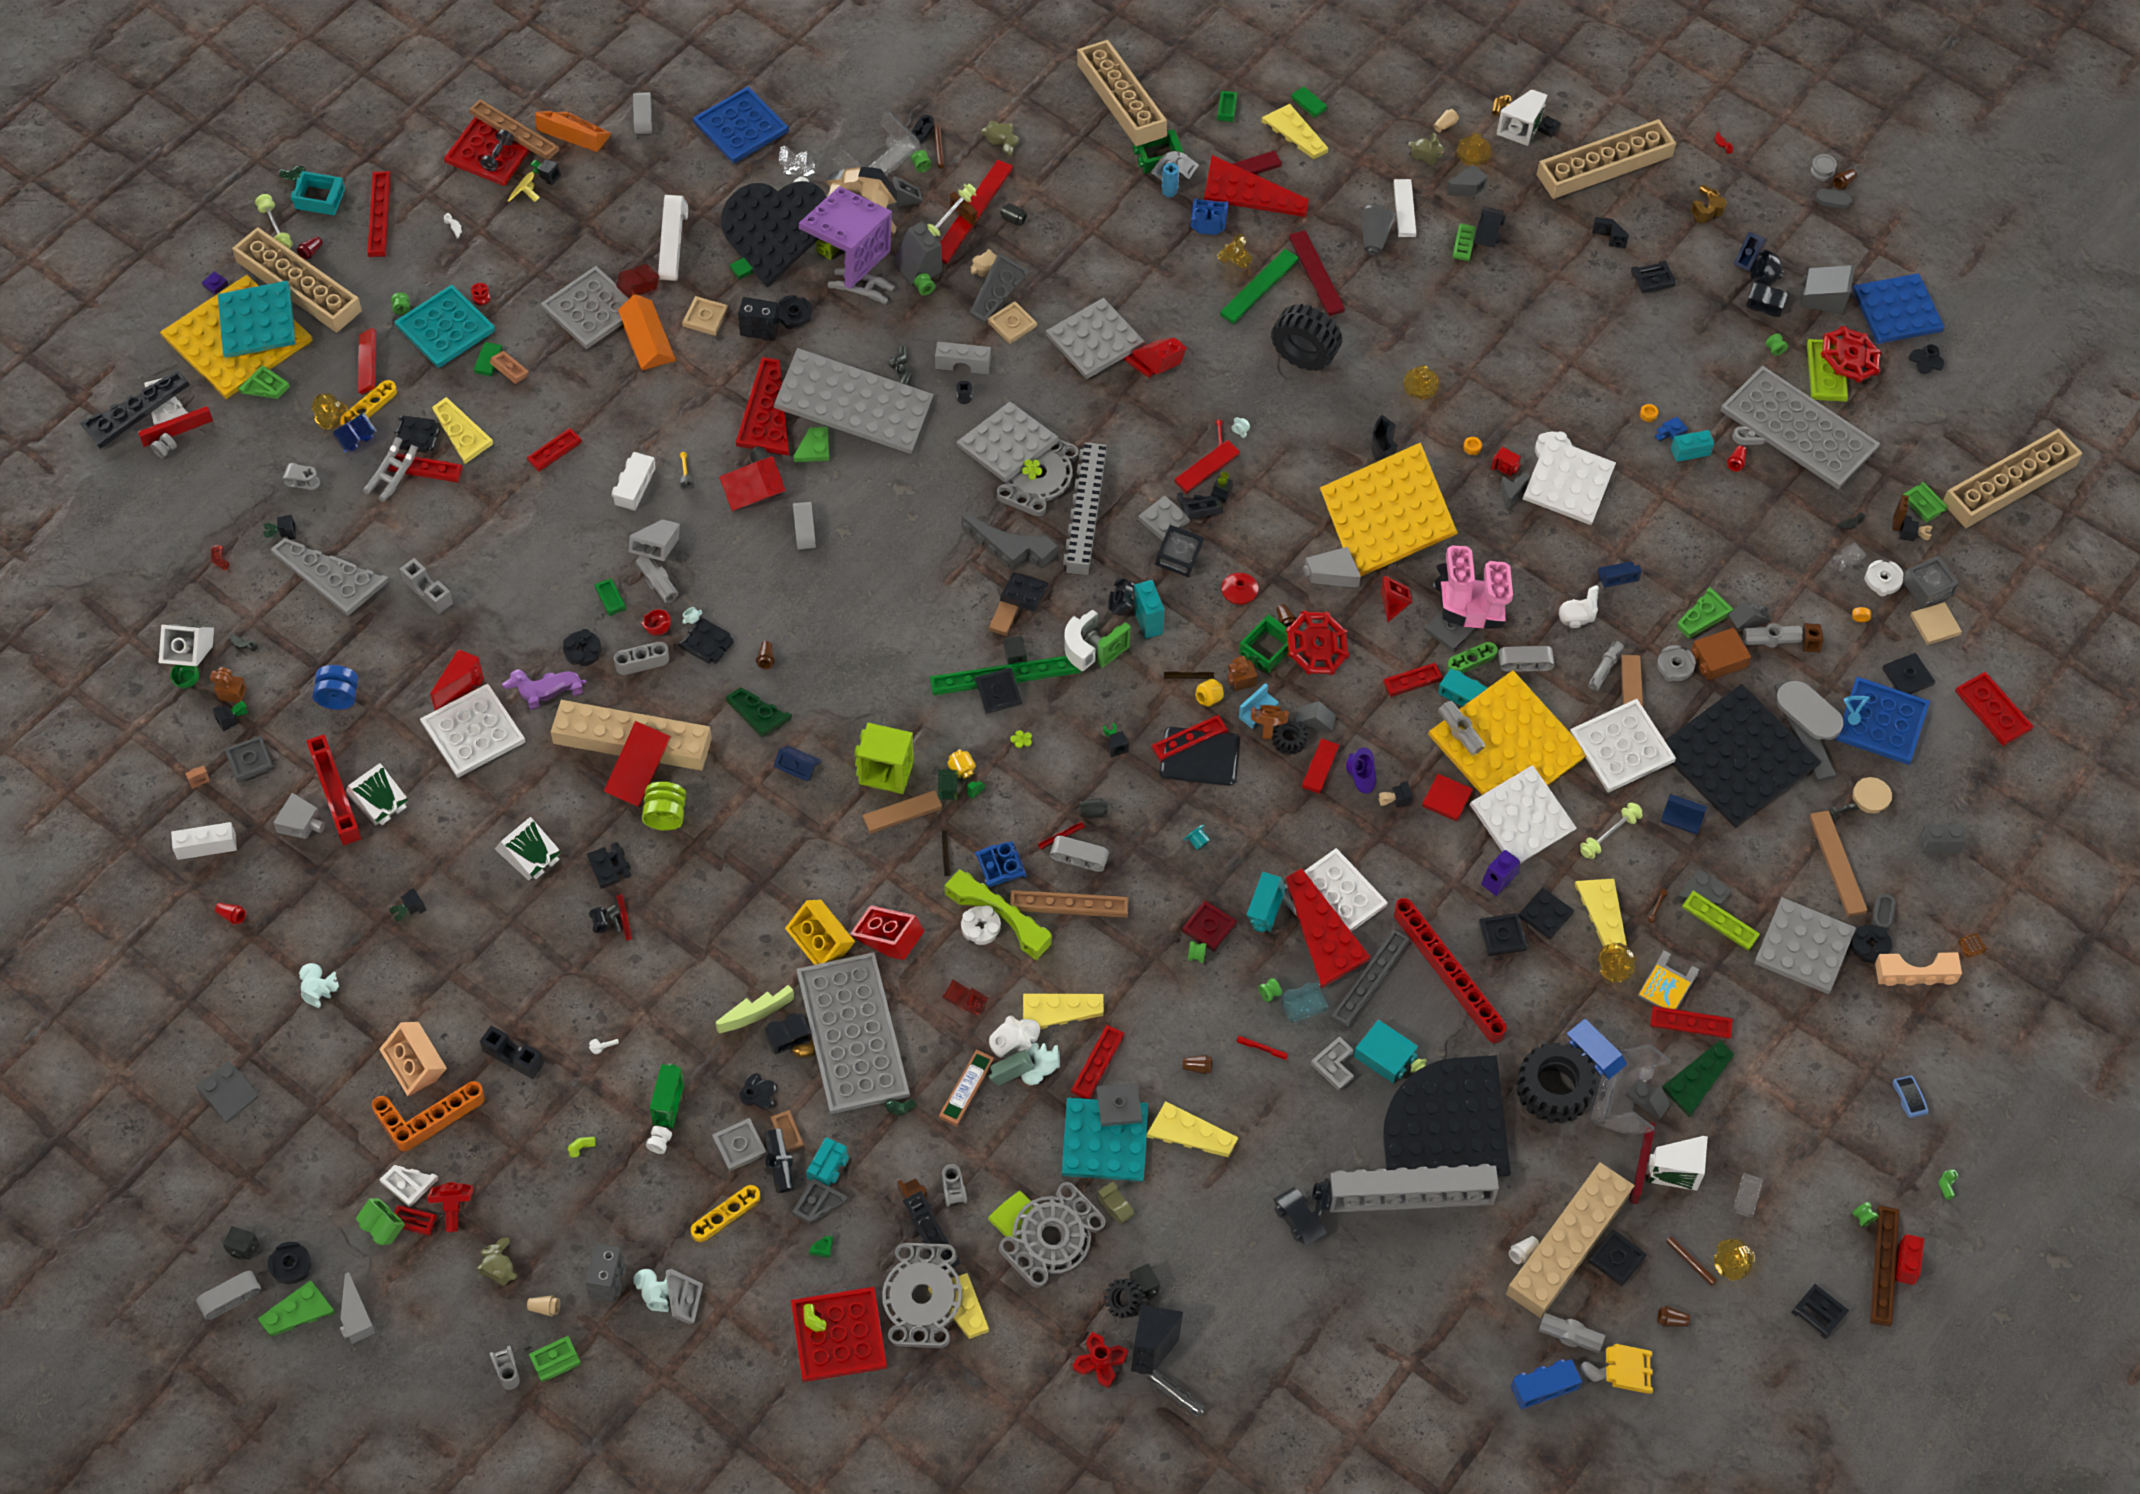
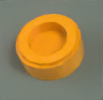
M1652 404L1642 406L1640 410L1641 419L1646 422L1655 421L1659 413L1658 408Z
M1468 437L1464 441V451L1469 455L1480 453L1482 448L1481 440L1476 437Z
M1864 607L1855 608L1852 611V619L1857 622H1867L1871 619V610Z

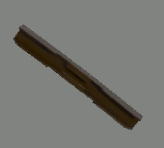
M1171 671L1164 672V679H1214V672Z
M942 831L944 876H950L948 832Z

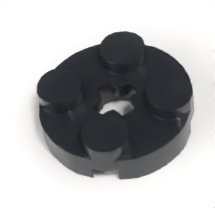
M789 295L778 302L779 321L785 328L793 329L810 322L812 311L811 305L806 298L802 297L801 299L797 298V295Z
M1119 578L1113 586H1116L1115 591L1110 592L1108 599V609L1112 611V614L1118 616L1123 615L1127 609L1130 610L1133 605V599L1131 598L1135 583L1124 578Z
M588 629L574 632L563 641L564 656L573 665H591L599 658L601 652L600 640ZM580 646H586L585 651L577 649H579Z
M1864 925L1858 927L1851 939V948L1855 955L1857 954L1861 957L1862 961L1875 963L1879 954L1890 953L1892 940L1886 928ZM1873 941L1875 946L1872 948L1867 942Z
M285 1242L278 1245L268 1258V1269L278 1283L293 1284L306 1279L312 1264L308 1250L297 1242ZM288 1259H292L295 1262L291 1267L284 1266Z

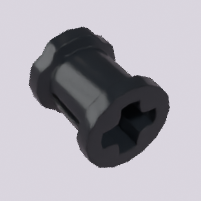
M969 381L958 382L956 385V391L958 392L956 399L961 404H968L972 400V384Z
M603 907L594 908L589 912V917L593 921L592 930L595 933H603L610 928V924L606 919L607 911Z

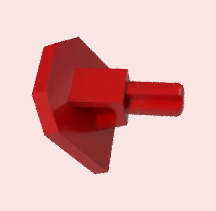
M448 1182L431 1188L427 1197L428 1203L443 1202L446 1232L453 1233L458 1231L460 1202L471 1200L474 1192L472 1185Z

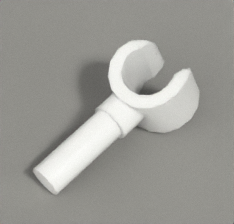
M598 1039L590 1041L589 1048L597 1055L604 1048L619 1044V1041L616 1039L600 1043Z

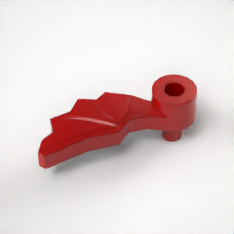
M1717 132L1714 137L1715 144L1718 147L1726 148L1727 154L1733 153V145L1730 142L1726 143L1725 139Z

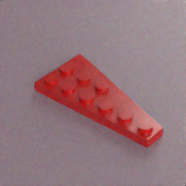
M1214 155L1211 156L1204 200L1228 202V205L1306 217L1309 199Z
M762 357L735 443L736 447L754 449L757 446H761L767 452L789 456L785 411L774 408V403L782 386L780 360Z
M1302 868L1287 876L1285 882L1291 900L1294 903L1296 915L1314 964L1315 973H1317L1320 988L1322 989L1368 962L1370 955Z

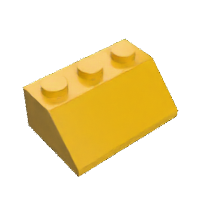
M821 899L806 900L785 927L814 965L839 960L845 956L855 943L854 939Z

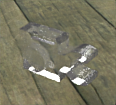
M1854 542L1842 549L1840 554L1833 558L1832 564L1840 562L1838 570L1842 571L1845 569L1846 564L1853 567L1863 561L1867 555Z

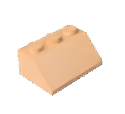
M419 1022L400 1023L380 1048L381 1053L407 1096H411L436 1082L447 1069Z

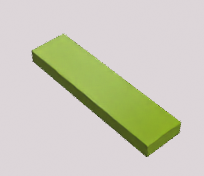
M1695 891L1691 892L1682 905L1684 910L1747 951L1750 950L1760 933Z

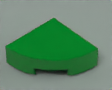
M980 780L969 783L967 785L968 796L972 799L975 798L986 787L985 784Z
M825 1236L812 1244L809 1255L830 1258L834 1237Z

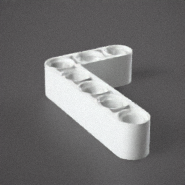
M665 195L658 270L659 280L677 281L682 220H687L688 204L683 196Z

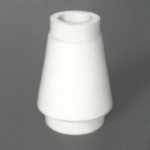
M1531 1236L1511 1246L1509 1256L1516 1264L1525 1263L1538 1247V1240Z

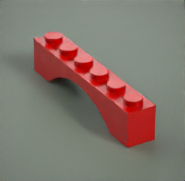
M325 734L306 740L342 845L361 840Z

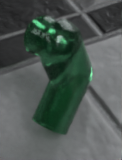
M296 166L290 171L281 169L279 176L296 181L298 177L300 178L302 171L306 172V168L304 166Z

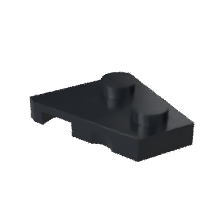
M1177 493V501L1188 519L1223 513L1224 507L1217 497L1194 495V498L1183 497V493Z

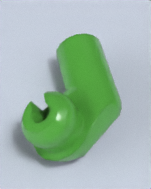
M1954 1169L1945 1171L1939 1180V1186L1946 1200L1955 1197L1951 1186L1955 1179H1957L1958 1174Z

